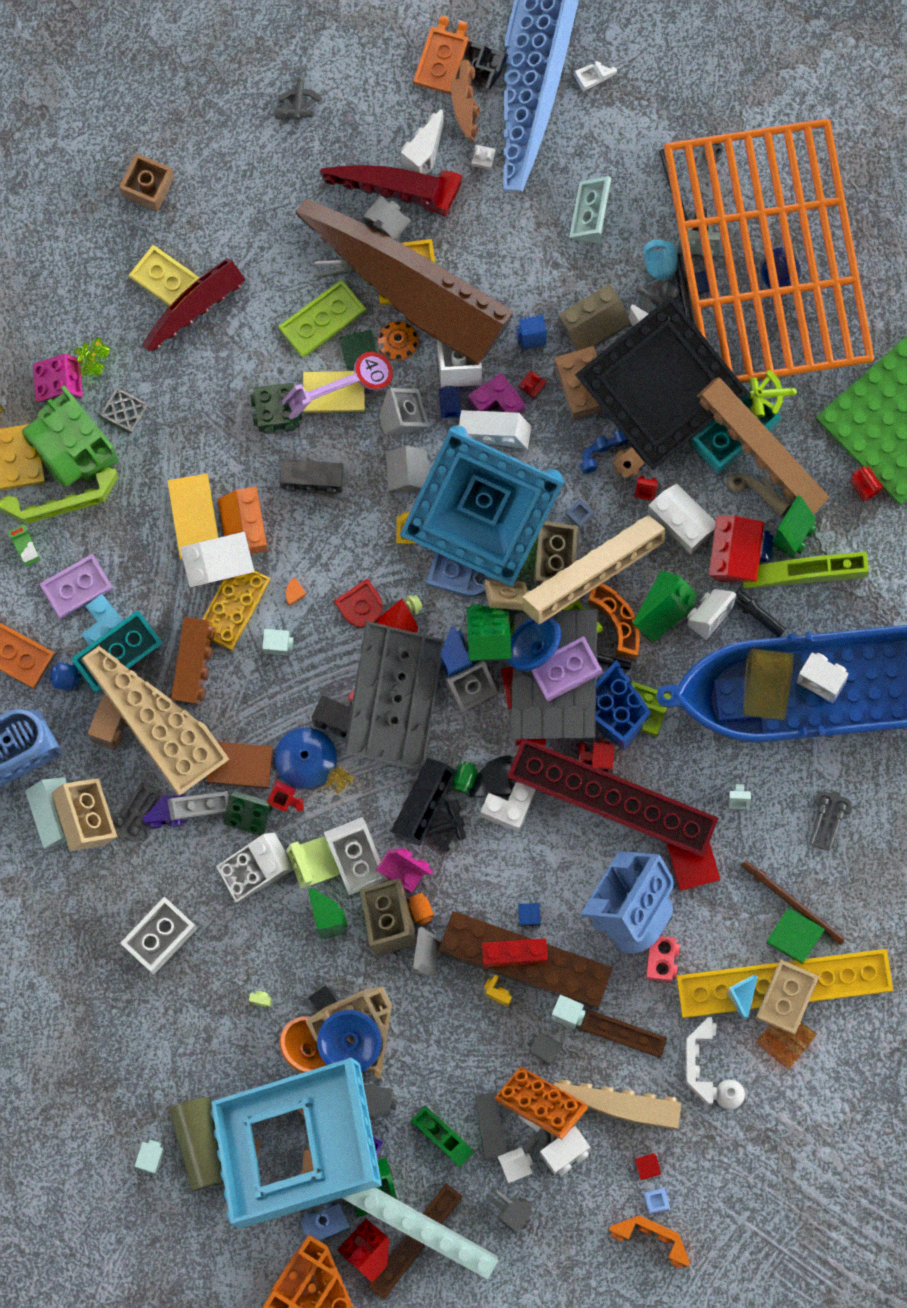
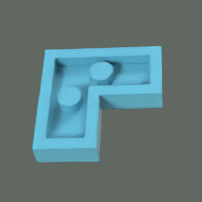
M103 594L86 605V608L97 623L81 635L90 645L123 621Z

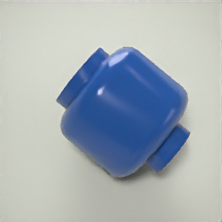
M59 662L56 666L52 667L49 681L52 682L54 688L72 691L74 686L79 685L81 674H77L78 670L74 665Z

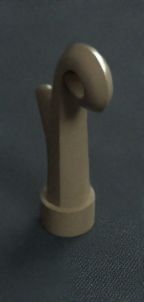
M736 473L729 477L727 484L732 491L739 492L747 484L780 517L784 516L792 505L776 493L765 475L762 477L764 484L744 473ZM741 481V484L735 485L734 482Z

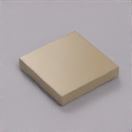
M485 579L484 588L490 608L523 610V596L528 592L525 582L515 581L513 587L498 580Z

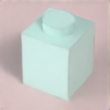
M264 629L263 653L288 656L289 650H293L294 638L290 637L289 631Z
M149 1140L148 1143L142 1142L134 1167L157 1175L165 1152L160 1147L161 1143Z

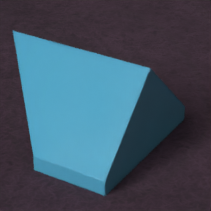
M755 975L735 984L727 991L728 997L744 1020L748 1019L758 977Z

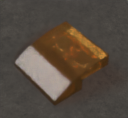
M802 1021L795 1036L769 1025L755 1043L789 1070L817 1034Z

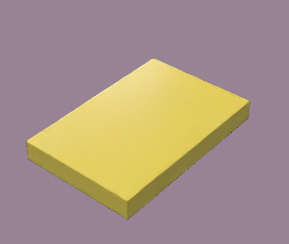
M154 245L151 246L128 275L130 279L168 306L192 283L200 278Z
M354 371L303 372V388L305 391L310 392L355 373ZM357 382L311 400L303 411L304 413L365 412V387Z

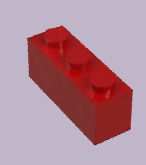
M546 938L482 943L484 968L548 963Z

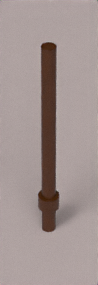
M747 860L742 863L741 867L753 875L754 880L758 883H763L808 920L824 928V933L841 945L846 938L767 877V873L761 868L757 869Z

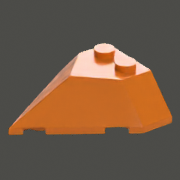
M308 1234L295 1250L276 1280L262 1308L354 1307L328 1246Z

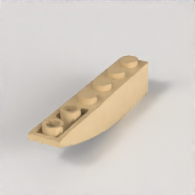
M559 1080V1083L554 1082V1086L586 1103L588 1108L599 1113L635 1124L672 1130L678 1129L682 1103L677 1102V1098L665 1097L662 1100L656 1099V1095L649 1093L637 1096L634 1091L622 1090V1093L614 1092V1088L601 1086L600 1090L592 1088L593 1085L587 1083H580V1086L571 1085L572 1082L568 1080Z

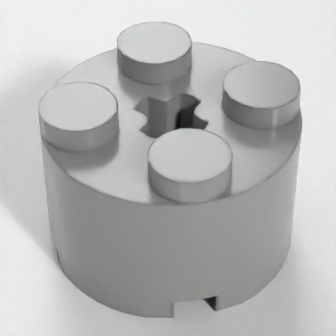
M382 196L373 203L363 216V221L367 226L394 240L399 237L411 222L408 216L399 211L400 207L394 201L388 202Z

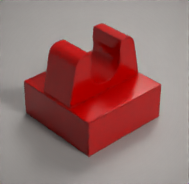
M530 370L518 385V388L535 400L546 386L547 381Z
M645 476L638 477L634 497L653 501L658 485L656 478L651 480L645 479Z

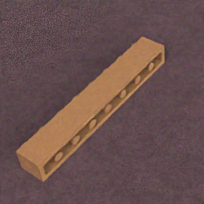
M720 377L713 379L697 395L702 407L714 414L713 418L720 425L723 424L728 429V435L734 440L737 439L742 444V450L748 455L751 454L756 459L755 464L760 469H765L769 473V479L775 485L779 484L781 486L783 494L789 500L793 499L795 501L798 495L801 496L814 514L830 498Z

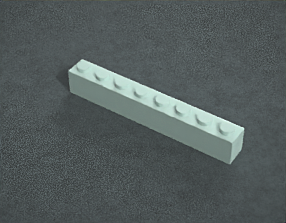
M377 1188L343 1197L344 1200L486 1279L489 1278L498 1262L497 1256Z

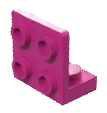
M64 353L33 364L36 402L40 403L59 397L63 394L61 389L63 385L75 399L83 397L79 358Z
M404 848L388 849L376 869V872L389 880L400 878L403 889L410 893H413L423 875H432L433 873L429 869L430 865L427 862L412 858L413 854Z

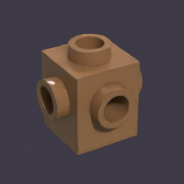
M631 446L626 451L621 449L614 455L615 460H613V464L615 466L612 468L619 477L623 475L625 478L628 476L633 478L641 471L639 468L645 464V461ZM630 461L631 464L629 466H625L624 462Z

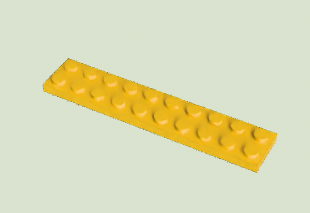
M887 949L806 959L803 965L797 961H787L819 976L809 1002L893 992ZM778 963L677 975L682 1019L738 1012L728 997L727 991L730 987L753 975L758 977L750 1010L759 1009Z

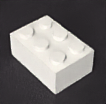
M163 897L126 936L121 945L154 975L197 928L168 899Z

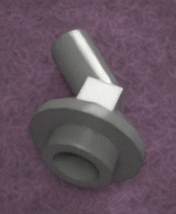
M540 1128L528 1140L523 1149L530 1153L537 1143L545 1148L548 1146V1143H551V1134Z

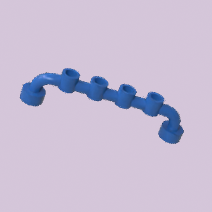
M620 430L614 432V438L608 440L606 436L597 437L594 440L595 444L586 448L582 456L583 462L580 464L583 474H589L598 469L595 459H590L593 453L604 452L610 447L622 446L629 442Z

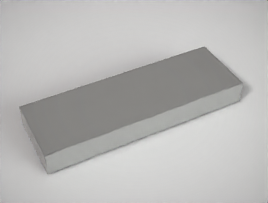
M228 791L168 799L171 821L226 813L229 799Z

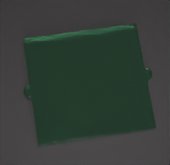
M372 330L359 333L355 331L353 334L339 337L347 371L354 370V364L362 354L377 352Z

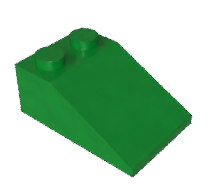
M797 496L778 527L772 545L793 558L796 553H802L806 546L804 540L807 536L811 537L817 527L814 525L816 521L815 516L801 496Z
M661 570L632 624L650 642L654 643L689 613L691 607L696 602L698 594L681 576Z

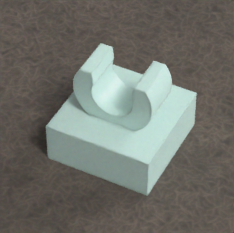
M736 784L735 791L729 792L728 809L749 810L751 792L744 791V784Z

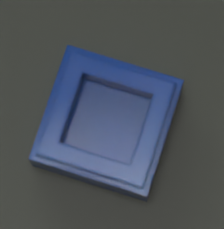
M539 903L518 904L520 926L541 925Z

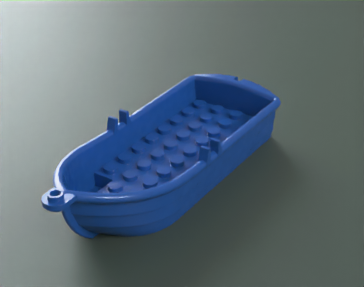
M907 625L812 634L810 631H807L806 635L795 636L794 633H791L787 637L755 639L733 643L713 651L698 661L684 675L678 685L661 687L657 692V701L664 707L680 706L694 720L715 733L738 741L752 743L907 728ZM811 653L824 655L828 658V662L833 665L839 664L843 666L846 672L849 673L846 683L834 703L797 683L799 673ZM669 694L671 698L665 699L663 695Z

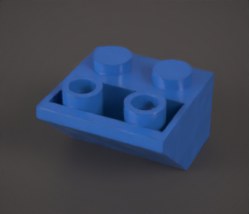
M455 626L450 628L441 652V664L448 678L474 665V661H469V648L465 649L463 633L461 630L457 631Z

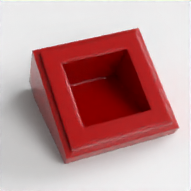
M656 1153L635 1159L641 1181L661 1175Z

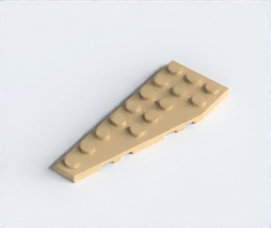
M100 646L81 658L178 796L229 760L206 725L197 721L190 713L181 709L147 681L142 680L135 672L126 668L119 660Z

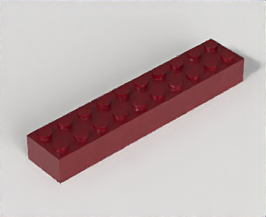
M524 738L507 776L509 780L523 784L701 858L704 857L719 819L704 811Z

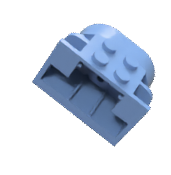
M15 709L0 716V788L63 754L40 710L27 711Z
M618 851L581 912L582 917L593 918V927L599 931H606L617 948L624 953H639L651 947L658 940L672 916L673 905L668 896L673 889V877L659 854Z

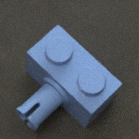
M335 1202L323 1206V1211L315 1213L313 1210L302 1215L304 1219L300 1220L306 1237L310 1234L319 1241L326 1240L350 1229L340 1203L335 1205Z

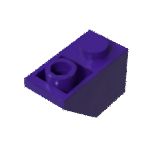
M185 795L162 796L143 818L145 826L156 829L161 828L165 824H170V827H180L182 823H187V819L171 821L167 801L171 798L185 797Z

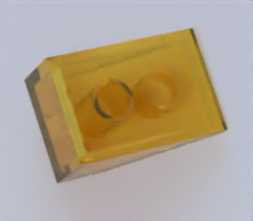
M752 649L747 654L743 715L785 719L793 673L794 654Z

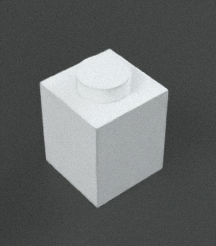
M522 1147L498 1156L508 1183L532 1174L530 1168L533 1165L529 1153H524Z

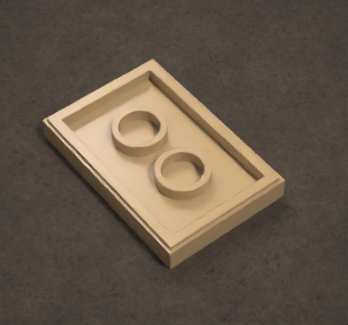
M780 959L755 1019L795 1036L819 976Z

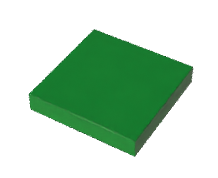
M788 908L767 939L766 944L803 965L825 929Z

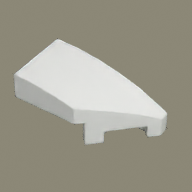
M596 61L595 65L591 64L576 70L573 76L582 91L615 75L617 69L602 66L600 62Z

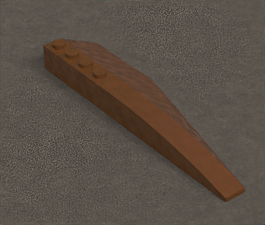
M307 198L296 210L295 214L313 231L316 230L325 243H330L335 248L334 251L339 256H343L348 261L347 264L369 285L375 286L378 289V293L383 298L386 297L392 303L393 308L397 311L400 310L409 323L477 365L480 364L509 326L513 310L387 235Z

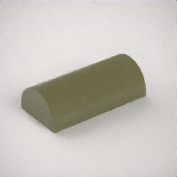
M211 1097L190 1100L169 1109L191 1192L224 1183L220 1175L222 1170L221 1162L217 1156V1150H219L218 1142L214 1136L215 1122L211 1117Z

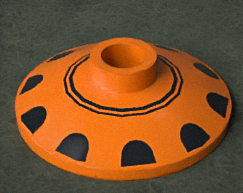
M401 321L391 322L384 326L379 333V349L389 359L405 360L412 356L418 347L417 332L408 323ZM396 336L402 337L400 341H396L394 338Z

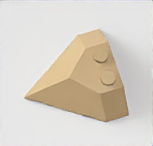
M383 986L365 989L335 1002L306 1020L314 1040L317 1041L322 1024L332 1014L342 1010H357L368 1015L379 1028L382 1044L378 1058L366 1070L381 1080L392 1004ZM349 1036L347 1038L349 1043L355 1042L354 1037Z

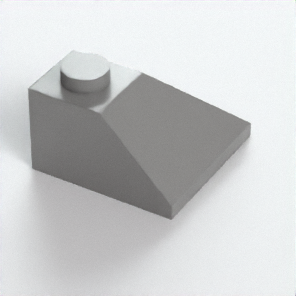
M387 389L379 415L384 435L399 436L429 427L419 389Z

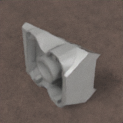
M423 927L418 928L413 971L414 974L430 977L439 972L436 969L439 944L442 941Z

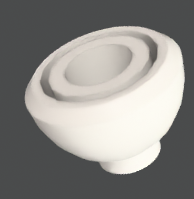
M729 1079L722 1081L717 1086L716 1101L721 1107L735 1109L743 1103L745 1092L739 1082Z

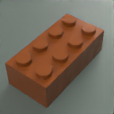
M184 617L171 696L173 701L201 705V701H205L206 689L203 686L204 680L208 681L209 677L207 660H211L213 648H210L211 639L214 640L216 627L209 620Z

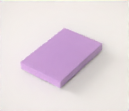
M93 553L39 584L60 620L89 604L99 595H105L113 590L111 583Z
M584 636L556 650L547 663L531 670L547 702L603 674Z

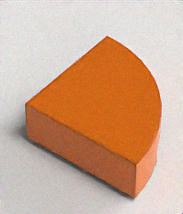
M295 577L288 583L286 588V600L289 606L306 596V592Z

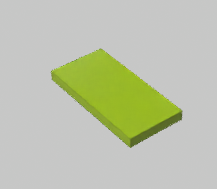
M341 279L280 324L278 329L303 359L367 312V309Z

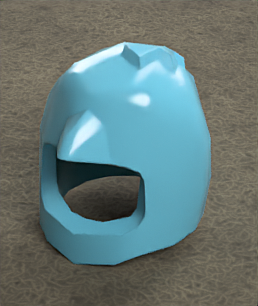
M654 239L646 243L643 248V254L648 273L657 280H668L673 276L678 265L675 243ZM655 248H663V249H665V250H661V251H651L652 249H655Z

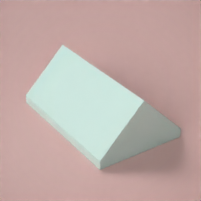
M606 176L579 182L569 238L600 244L611 177Z
M65 777L41 780L25 790L44 850L67 842L52 796L53 791L62 784L67 783Z

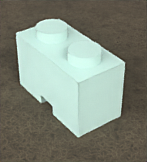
M560 995L553 1010L551 1020L575 1030L576 1025L581 1026L586 1013V1011H583L584 1004Z

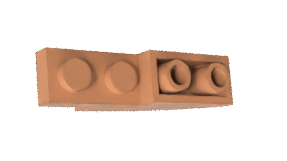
M461 60L459 79H451L452 102L462 131L469 142L474 143L475 137L478 136L476 117L480 115L479 105L476 104L474 99H470L473 98L471 79L475 77V68L472 67L469 60Z

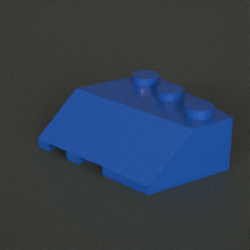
M616 660L596 682L595 728L624 751L638 736L651 715V711Z

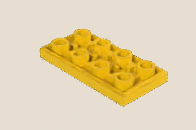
M208 473L167 480L180 560H183L180 547L219 538Z
M254 570L252 573L227 578L222 581L202 618L203 620H209L216 627L214 640L211 639L212 642L233 651L271 581L269 577Z

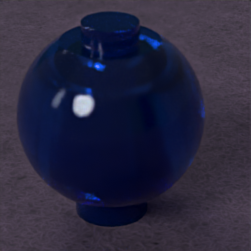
M783 247L772 249L779 287L791 286ZM794 257L799 281L801 277V266L799 264V261ZM765 259L761 266V278L764 284L771 289Z

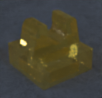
M337 766L328 774L326 785L330 787L333 783H336L338 785L336 793L339 794L351 785L355 778L340 766Z

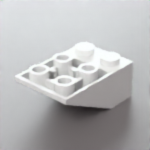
M441 109L437 114L433 113L429 117L427 125L424 128H419L414 135L415 138L411 142H406L402 147V168L428 174L434 167L443 131V111Z
M275 833L261 835L216 866L235 902H239L293 870L289 857Z

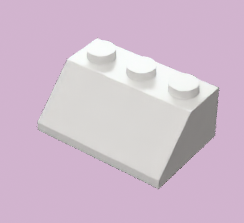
M677 483L663 491L648 505L647 512L690 554L715 532L716 521Z

